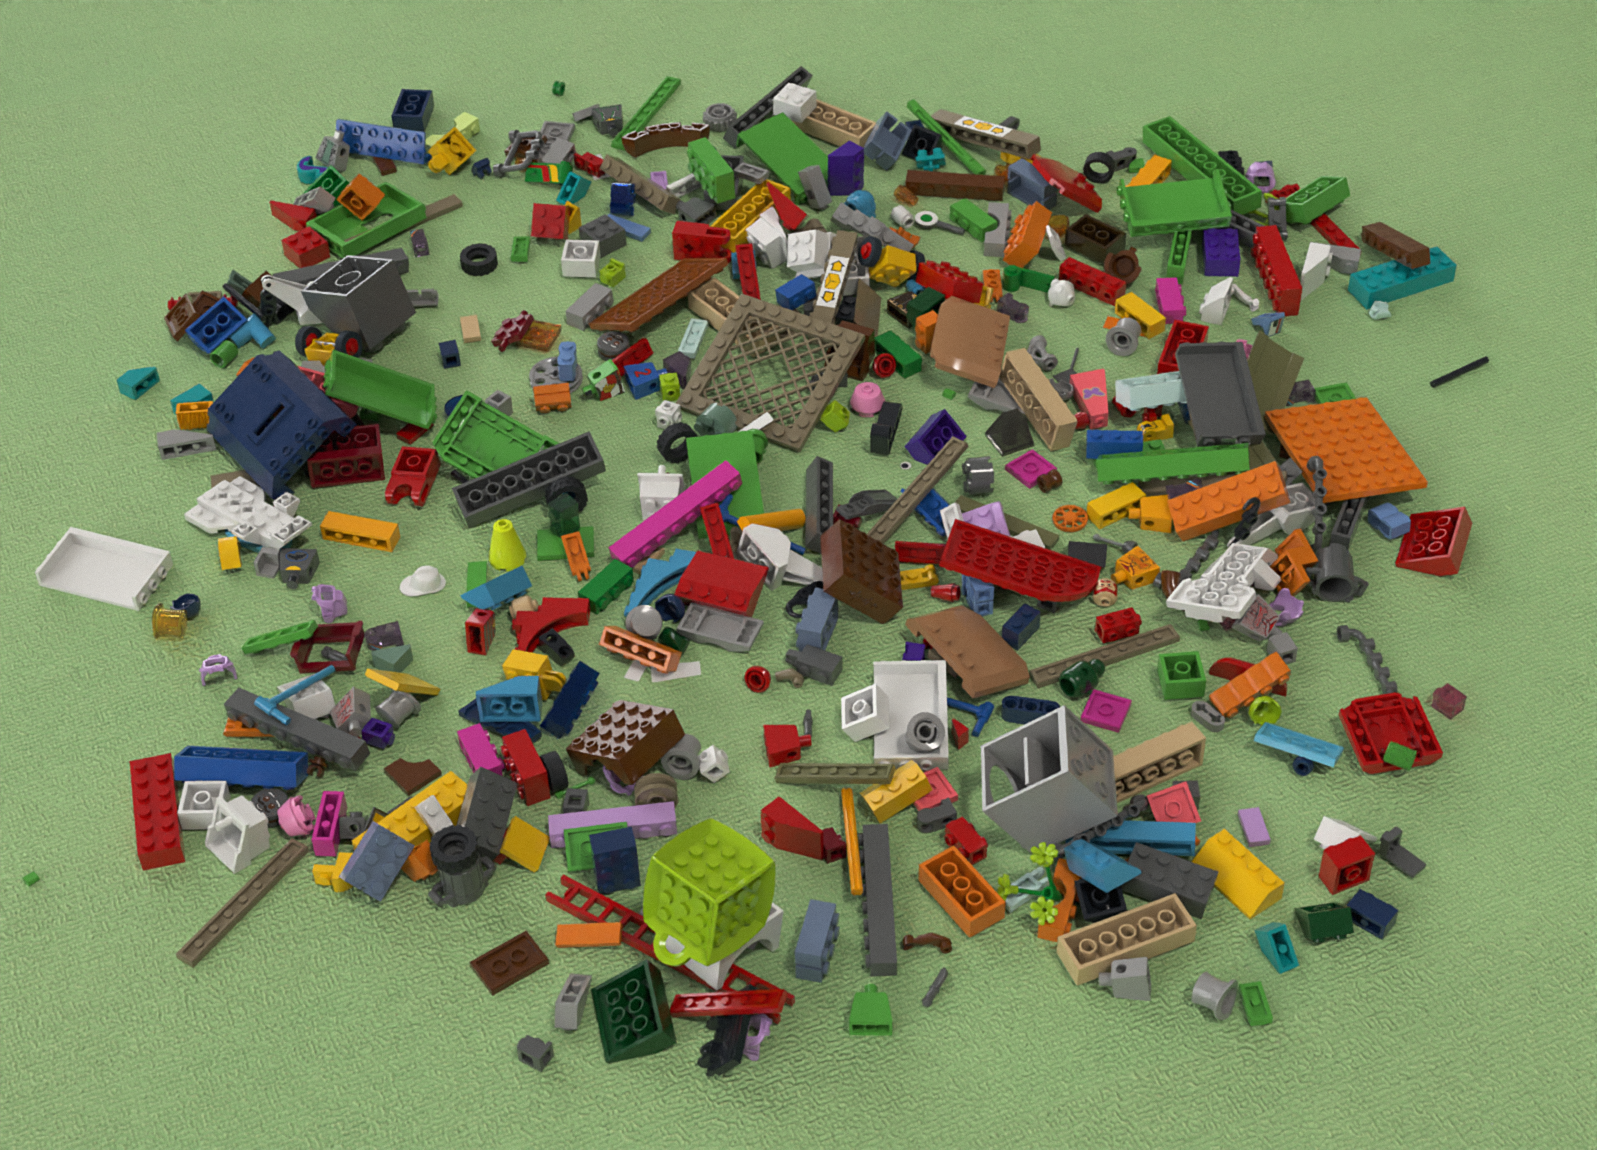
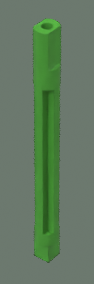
M914 99L907 102V108L929 130L941 134L942 143L973 174H986V170Z

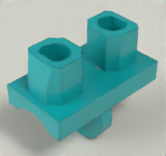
M934 148L933 155H927L926 150H918L916 157L917 169L923 168L924 171L930 170L933 172V170L940 169L939 166H945V154H943L942 149Z

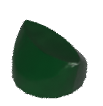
M665 626L658 637L659 640L672 649L682 652L681 655L685 653L690 643L688 638L668 626Z

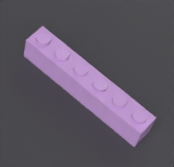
M674 801L548 815L551 848L565 847L563 829L626 821L627 827L632 826L635 839L677 834Z

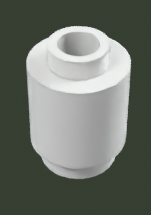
M902 205L893 208L891 218L899 226L908 229L914 224L913 215Z

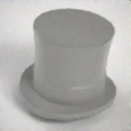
M1132 318L1120 319L1117 325L1107 332L1106 344L1109 350L1118 356L1132 354L1137 349L1138 337L1141 334L1139 323Z
M640 605L628 613L626 618L627 631L650 640L655 639L660 633L662 618L655 608L648 605Z
M391 689L392 693L376 707V712L384 722L392 724L393 728L397 729L411 713L418 714L421 711V705L409 693Z
M921 712L913 716L907 725L905 740L909 748L919 753L936 749L945 738V727L942 721L936 715L929 712Z
M686 734L661 758L662 766L670 776L679 780H687L697 774L700 766L697 756L701 750L699 740L690 734Z
M1204 972L1195 983L1192 992V1002L1214 1011L1217 1019L1225 1020L1233 1010L1238 981L1233 979L1228 983L1212 976L1208 972Z

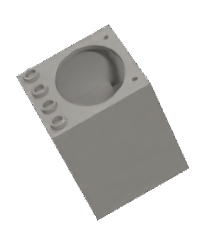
M1065 705L981 746L982 811L1030 853V849L1033 846L1039 849L1041 842H1045L1046 847L1050 844L1060 843L1118 816L1113 750ZM993 766L1000 768L1006 774L1015 792L997 802H994L990 789V771Z

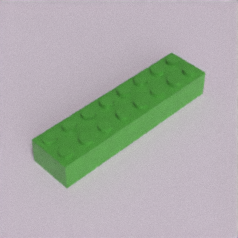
M1249 443L1099 455L1096 459L1098 482L1113 484L1116 480H1122V483L1133 482V479H1140V481L1145 482L1151 481L1155 477H1159V480H1168L1171 476H1178L1179 479H1184L1194 474H1197V477H1207L1209 473H1216V476L1227 475V472L1235 471V474H1241L1250 470Z

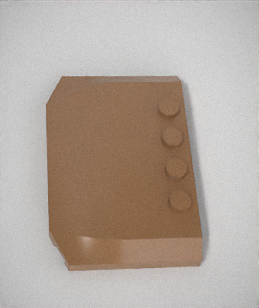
M954 296L949 297L939 308L930 355L936 361L935 367L995 388L1001 373L1010 316Z
M960 605L907 619L905 624L916 637L922 635L942 658L946 660L963 679L962 687L973 699L1029 682L1030 675L1026 662L980 614Z

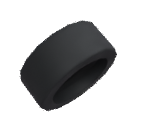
M1091 153L1086 158L1083 173L1093 183H1106L1114 174L1115 161L1107 153ZM1099 162L1106 165L1109 170L1105 173H1098L1091 169L1090 164Z
M551 751L539 756L547 771L550 791L556 792L567 788L569 785L568 777L559 754L556 751Z

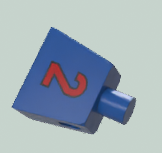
M651 362L624 366L625 380L635 400L660 391L659 375L667 374L666 368L656 371Z

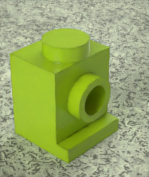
M611 258L610 263L599 271L600 282L615 287L626 278L625 264Z

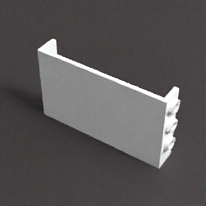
M70 527L42 564L36 569L35 574L39 586L139 611L147 603L148 598L157 589L162 579L166 577L168 571L173 566L170 551Z
M946 660L873 662L874 684H877L889 696L890 722L889 729L874 734V764H894L897 770L913 760L923 771L936 767L940 770H948ZM929 712L936 715L942 721L945 727V738L941 745L934 750L922 753L915 752L909 748L905 740L907 725L916 714Z

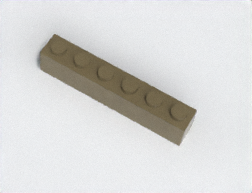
M606 154L599 169L660 210L675 214L677 210L676 204L681 200L680 198L621 159Z

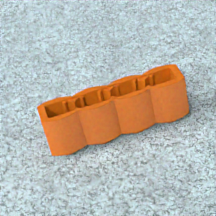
M1276 651L1260 663L1246 670L1243 674L1229 681L1226 685L1215 690L1209 695V700L1222 716L1232 718L1238 714V709L1241 707H1249L1256 697L1260 695L1266 696L1273 690V686L1286 683L1290 679L1291 670Z

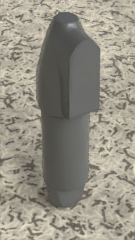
M807 709L803 719L804 735L810 734L812 738L813 720L811 710Z

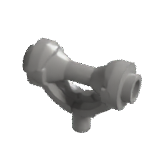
M1035 336L1030 340L1027 352L1043 370L1049 371L1054 369L1058 363L1056 356L1047 353L1045 350L1047 341L1044 336ZM1036 352L1040 353L1041 358H1040V357L1038 358V357L1035 355V353H1036Z

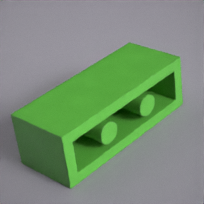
M966 198L950 205V219L979 241L984 242L985 233L997 229L998 221Z

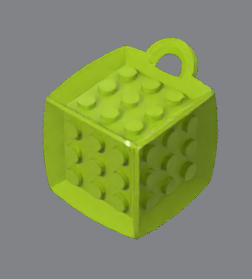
M712 818L686 829L662 846L651 857L643 892L644 922L656 933L653 947L657 958L669 966H681L690 959L705 966H710L745 945L767 922L775 889V861L748 838ZM669 935L685 946L680 953L672 954L666 949V940Z

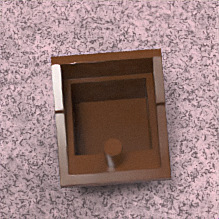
M842 320L837 326L865 335L866 339L847 370L848 378L863 382L870 372L869 365L875 357V329ZM834 346L827 348L826 355L835 352Z

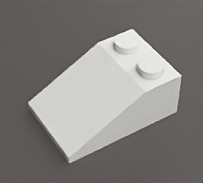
M1310 242L1300 283L1303 288L1301 300L1322 285L1326 276L1329 277L1331 266H1328V263H1331L1333 253H1330V245Z
M312 675L277 686L279 693ZM322 680L284 700L287 708L313 719L329 717L331 715L330 711L335 707L332 691Z

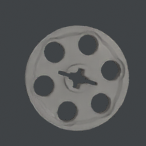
M558 357L543 359L531 368L529 378L532 388L533 386L568 382L560 381L558 366H553L558 364ZM578 363L575 382L569 383L570 393L578 389L583 380L582 369Z

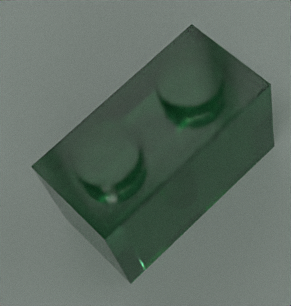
M565 493L548 503L550 530L554 535L561 538L563 535L580 530L577 501Z

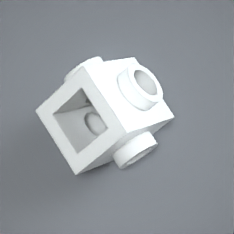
M664 400L655 410L657 427L666 429L669 425L681 422L682 413L680 405Z
M712 745L698 755L701 774L713 783L730 772L727 761L728 756L722 749L719 750Z

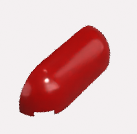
M1224 657L1213 663L1209 674L1231 681L1256 664L1232 657ZM1287 683L1283 685L1277 684L1272 687L1273 690L1270 693L1284 697L1287 696Z

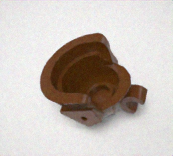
M1130 247L1129 250L1120 251L1116 255L1108 253L1104 261L1105 273L1125 281L1126 284L1135 281L1142 269L1135 254L1137 249Z

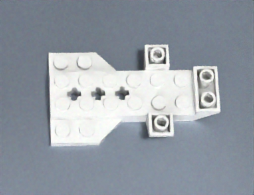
M241 476L232 482L223 480L198 497V505L184 514L185 520L210 534L218 533V530L228 529L231 534L244 541L278 550L312 526L310 521L299 515L293 518L300 503L299 498L286 492L273 501V507L264 502L266 494L261 487Z
M1232 543L1226 552L1205 570L1200 579L1192 581L1191 578L1182 580L1166 600L1167 607L1185 610L1186 617L1198 620L1203 619L1223 623L1226 617L1241 619L1256 599L1255 590L1250 588L1253 582L1255 588L1273 591L1281 581L1280 576L1269 567L1278 558V555L1269 548Z

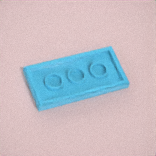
M1268 722L1262 725L1254 738L1255 742L1331 767L1336 765L1344 750L1341 746Z

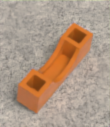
M1058 859L1054 872V884L1064 897L1062 902L1053 906L1058 908V915L1054 916L1055 921L1050 924L1046 920L1044 925H1038V938L1053 942L1058 941V936L1071 932L1072 923H1070V919H1075L1077 911L1075 902H1079L1074 881L1083 879L1069 870L1066 859Z

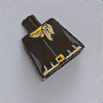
M908 291L888 299L887 314L910 329L912 325L907 318L906 306L917 295L912 291Z

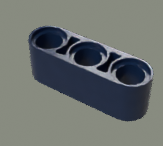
M1006 696L1002 700L1001 717L1006 722L1025 725L1060 708V705L1050 700Z

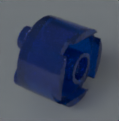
M612 182L610 214L634 216L633 204L636 201V194L633 193H635V183Z

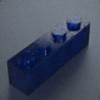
M579 661L568 676L565 685L558 693L540 727L559 739L564 733L568 735L574 726L572 723L573 719L577 720L583 711L580 709L581 705L585 706L591 697L588 695L589 691L593 692L599 682L596 679L600 673Z

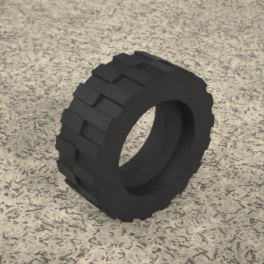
M485 243L471 244L460 253L461 268L464 270V273L470 276L488 275L497 268V253L491 245ZM476 258H486L485 260L479 262L472 261Z
M674 423L671 426L669 425L659 435L657 449L667 462H683L688 458L686 438L698 436L687 423ZM685 437L680 446L674 449L670 448L675 440Z
M560 477L552 481L547 486V490H545L547 506L555 516L565 518L577 515L586 507L588 502L584 484L575 477ZM571 491L575 493V498L571 501L559 502L557 500L558 496L564 492Z
M462 825L444 827L431 838L429 846L433 864L439 870H443V872H464V870L471 868L479 858L477 837L468 827H462ZM452 843H463L465 845V851L454 856L446 855L444 848Z

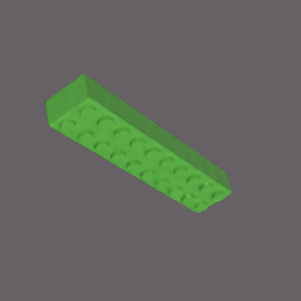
M1171 116L1143 126V143L1158 156L1172 160L1171 166L1187 180L1213 178L1215 169H1219L1220 176H1223V187L1227 190V201L1231 203V210L1243 215L1261 208L1262 191Z

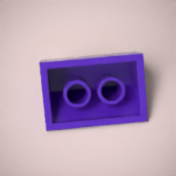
M850 140L828 155V191L830 196L850 195L854 191L864 188V148Z
M943 409L932 414L904 447L916 461L928 465L952 436L962 441L967 436L947 410Z

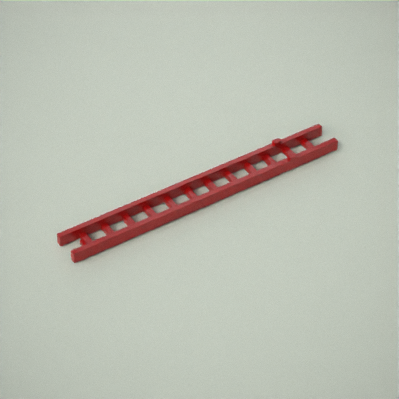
M564 874L560 878L561 885L569 888L564 893L565 898L563 899L550 891L545 894L547 902L586 923H608L605 921L606 918L614 912L623 917L620 920L623 925L622 929L629 921L641 926L633 936L622 930L621 941L661 962L654 952L653 943L649 945L640 940L647 930L655 934L644 922L642 915ZM577 894L588 898L581 908L570 903ZM594 903L606 908L598 917L587 912ZM732 964L728 970L730 975L724 981L723 987L716 992L736 991L730 988V985L736 978L760 990L781 988ZM685 965L669 966L716 991ZM788 993L785 1003L793 1006L795 996ZM763 1013L777 1025L781 1021L779 1013Z

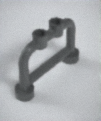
M511 130L509 132V140L513 143L504 164H495L493 166L494 175L502 177L507 172L524 170L531 164L532 160H537L539 158L537 149L544 147L541 132L535 130L527 132ZM535 137V139L531 140L530 151L526 152V160L521 164L510 166L523 138Z

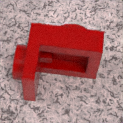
M1163 404L1158 405L1157 408L1144 407L1142 421L1152 422L1156 421L1157 417H1161Z

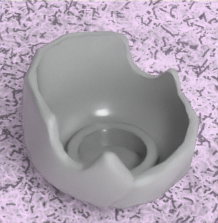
M1053 378L1049 379L1050 384L1063 401L1072 397L1073 386L1070 383H1066L1062 379L1055 383Z

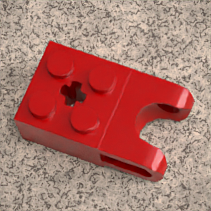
M676 221L672 231L674 259L726 258L729 264L732 260L731 251L720 245H726L731 239L730 230L710 227L709 224Z
M402 446L385 490V498L388 504H398L401 498L411 496L414 506H424L441 466L436 449Z

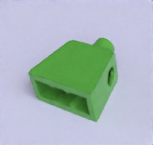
M867 984L864 987V992L855 993L849 1018V1035H892V1015L888 996L885 992H878L877 985Z

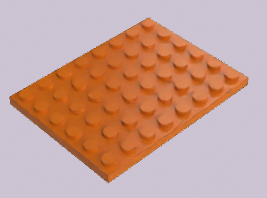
M1367 397L1265 411L1264 418L1291 459L1303 471L1301 474L1312 491L1315 490L1314 473L1308 470L1307 462L1312 456H1319L1323 460V469L1327 472V476L1323 480V486L1327 490L1326 495L1323 497V503L1427 488L1428 481Z

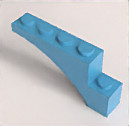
M676 549L673 556H670L669 561L648 558L646 565L642 566L640 579L638 578L636 581L635 592H632L630 595L629 606L626 605L624 616L627 617L628 613L637 606H649L659 595L678 584L680 577L696 552Z

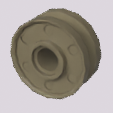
M662 773L642 776L634 785L635 806L674 801V808H676L678 804L677 782L673 777Z

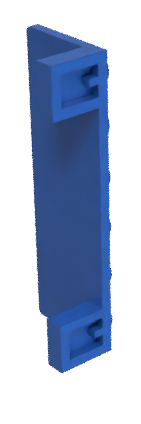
M343 119L336 120V130L345 133L343 141L350 146L349 153L418 164H426L431 160L432 156L425 151V132Z

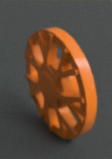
M1076 505L1061 506L1053 513V524L1064 532L1079 531L1088 522L1086 511Z

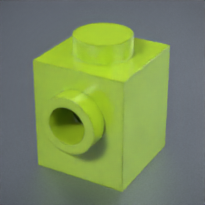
M677 372L659 375L662 400H678L680 397V385Z
M834 400L827 405L820 420L836 433L848 426L850 412L846 407H843Z

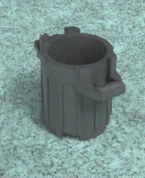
M1330 543L1329 547L1323 549L1319 547L1315 552L1318 562L1313 568L1307 567L1305 570L1309 579L1312 573L1314 574V579H1310V582L1307 584L1312 586L1313 594H1317L1321 599L1328 602L1344 600L1345 602H1350L1353 600V596H1362L1369 583L1362 578L1354 576L1353 559L1347 547L1338 543Z
M452 843L444 848V853L449 856L458 855L465 851L463 843ZM479 855L476 863L468 870H464V872L446 873L438 869L440 881L432 888L428 896L437 906L448 904V906L453 908L457 907L458 904H469L476 901L483 894L485 887L489 886L488 878L497 869V865L488 856L480 858ZM482 864H483L488 870H486V871L483 872Z

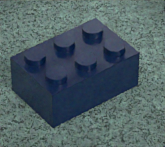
M401 89L391 115L393 127L425 132L434 109L432 90Z
M632 826L589 835L598 893L609 894L615 891L640 887L637 846Z

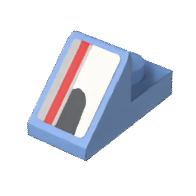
M1284 312L1264 313L1251 318L1253 325L1263 327L1264 333L1270 337L1280 333L1285 314Z

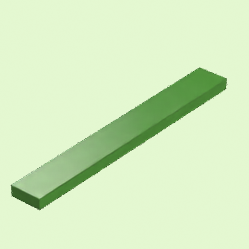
M666 76L611 142V147L626 151L621 137L633 131L641 132L680 86L681 79Z

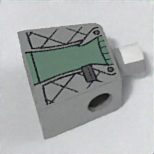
M335 130L334 137L325 136L315 158L328 167L332 165L337 171H346L350 146L343 141L345 133L340 130Z

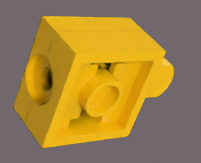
M454 127L428 150L433 157L429 161L428 167L434 173H439L444 169L451 175L477 150Z
M513 649L502 665L507 680L517 676H539L542 700H547L552 691L560 692L566 683V677L563 673L552 671L547 655Z

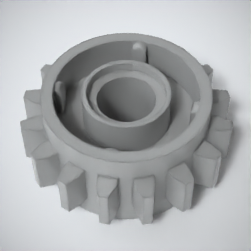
M725 103L712 104L706 108V112H703V123L710 125V130L716 132L726 131L728 126L737 119L735 109Z

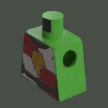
M611 359L588 373L587 377L590 384L581 388L586 398L594 394L599 401H604L626 392L619 370Z

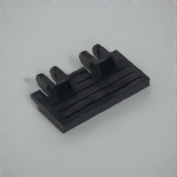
M749 984L739 991L757 990V988ZM751 1014L710 1016L711 1018L707 1021L706 1027L708 1030L716 1031L715 1038L701 1047L700 1053L703 1056L699 1057L697 1065L701 1068H707L706 1076L711 1077L715 1074L720 1076L741 1064Z

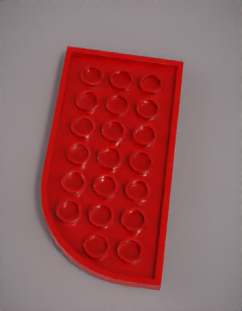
M958 519L954 520L939 564L940 567L946 570H952L965 576L982 580L985 583H992L1001 588L1037 598L1040 601L1054 602L1075 601L1089 595L1094 590L1101 570V566Z

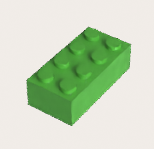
M706 137L689 142L687 156L689 158L688 169L690 173L694 174L696 180L702 184L703 189L707 190L710 198H713L717 204L734 199V171Z
M1320 176L1286 198V222L1309 224L1314 218L1322 216L1325 211L1331 210L1335 205L1344 202V199L1351 196L1347 178Z

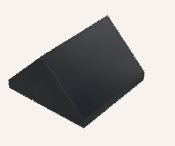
M914 124L902 154L915 160L918 150H926L927 155H933L934 148L942 149V135Z

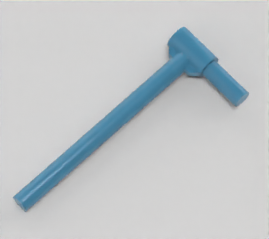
M330 665L271 699L259 696L255 700L254 705L269 716H273L283 724L288 725L291 722V718L279 711L277 704L334 673L335 667Z

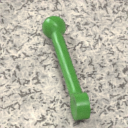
M589 777L587 781L570 788L578 789L588 784L593 785L595 778ZM567 789L556 791L555 797L557 799L563 798Z

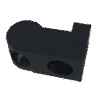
M553 628L539 636V649L543 653H548L558 665L562 666L575 657L571 646Z

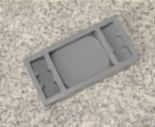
M1000 378L995 388L978 382L973 384L968 398L986 410L997 409L1005 412L1013 419L1029 421Z
M691 602L677 627V632L696 643L709 642L717 644L727 651L744 652L750 651L764 625V621Z

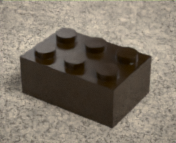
M1087 214L1083 215L1065 230L1064 246L1103 265L1108 253L1116 255L1120 251L1125 250V232Z

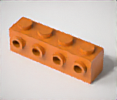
M604 626L599 645L606 647L609 652L621 653L624 658L638 660L640 664L648 667L653 666L657 668V671L665 674L677 670L682 654L680 651L617 626Z

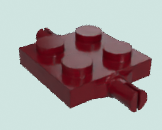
M523 310L516 318L505 319L491 341L494 347L499 346V351L503 352L511 343L520 341L534 321L532 314H528L527 311Z

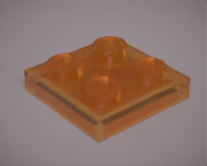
M534 320L520 341H516V346L549 352L562 331L561 325Z

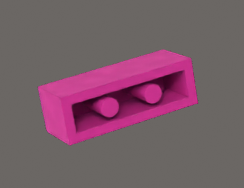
M1177 277L1156 278L1155 294L1159 313L1166 317L1165 324H1173L1174 320L1183 321V316H1186V306H1183L1184 296L1181 295V284H1178Z
M480 723L457 731L459 745L473 773L480 767H483L503 776L504 763L501 757L497 758L496 747L494 743L490 744L489 733L487 730H483Z
M323 791L312 835L315 856H337L340 843L339 817L346 815L348 808L344 791Z

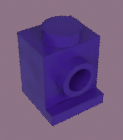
M906 642L902 661L925 660V644Z
M372 717L361 730L362 739L366 741L367 745L370 744L384 749L387 745H392L395 740L393 725Z

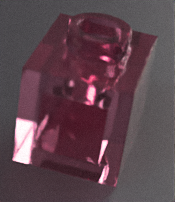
M1447 683L1442 688L1439 687L1434 691L1431 707L1451 720L1464 710L1467 696Z

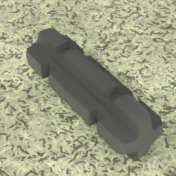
M325 646L321 651L322 656L331 661L348 660L345 654L333 650L329 646Z

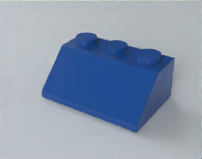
M222 297L191 324L185 332L199 349L210 354L248 320L225 297Z
M1086 431V459H1097L1099 455L1143 451V431Z

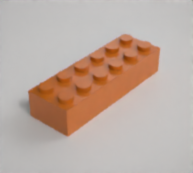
M1276 461L1167 500L1176 533L1182 541L1241 521L1242 514L1246 510H1250L1252 504L1246 510H1243L1242 507L1253 497L1259 498L1261 502L1258 514L1291 503L1281 469Z

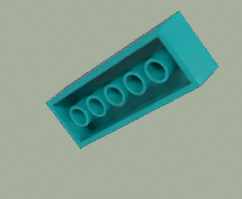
M1436 246L1430 248L1429 265L1411 269L1396 260H1392L1350 274L1348 291L1366 309H1370L1374 301L1389 303L1453 282L1457 265Z

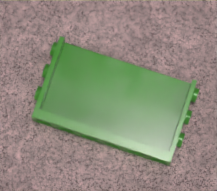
M783 112L737 135L736 146L740 147L745 144L795 194V205L805 203L808 200L798 174L799 171L806 167L819 165L828 188V156Z
M1215 169L1213 178L1126 187L1124 179H1120L1116 192L1117 196H1120V208L1124 210L1123 219L1125 223L1127 222L1130 237L1229 227L1232 218L1231 203L1227 201V190L1223 187V176H1220L1219 169Z
M336 350L332 351L324 367V370H326L323 384L325 395L426 429L430 428L431 423H435L437 418L435 413L437 405H435L437 397H435V384Z
M752 431L686 438L692 485L726 460L740 473L742 485L730 493L733 496V500L728 507L729 514L740 518L742 516L764 513ZM700 515L696 519L698 538H708L703 517ZM727 521L724 522L727 535H730L733 526L738 527Z

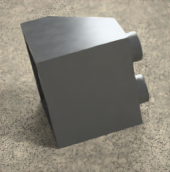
M347 255L301 291L309 310L333 333L340 334L347 330L357 332L362 339V349L366 353L379 350L384 345L383 339L389 334H396L404 330L407 326L405 321L416 313L393 259Z

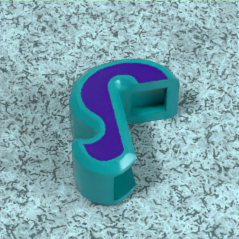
M312 156L303 157L296 167L298 179L305 184H312L328 168L314 166Z

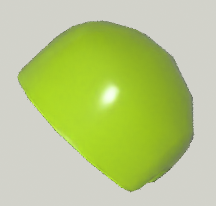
M1269 696L1256 698L1250 704L1248 710L1250 719L1255 724H1260L1261 726L1265 722L1275 724L1282 713L1281 706Z

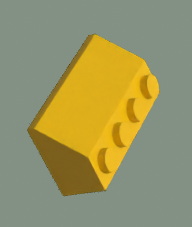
M1225 829L1209 838L1192 860L1193 863L1218 871L1214 887L1250 920L1282 899L1285 882Z

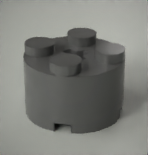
M990 456L966 458L965 463H962V473L966 476V481L963 483L964 492H968L969 495L993 493L994 488H990V485L994 483V470L992 462L988 463V460L991 459Z

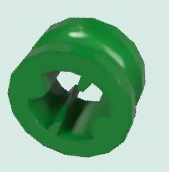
M555 81L552 88L553 94L562 96L565 92V83Z

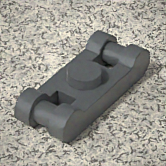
M1268 198V226L1276 225L1277 228H1280L1279 233L1282 240H1287L1286 198ZM1274 206H1279V210H1274Z

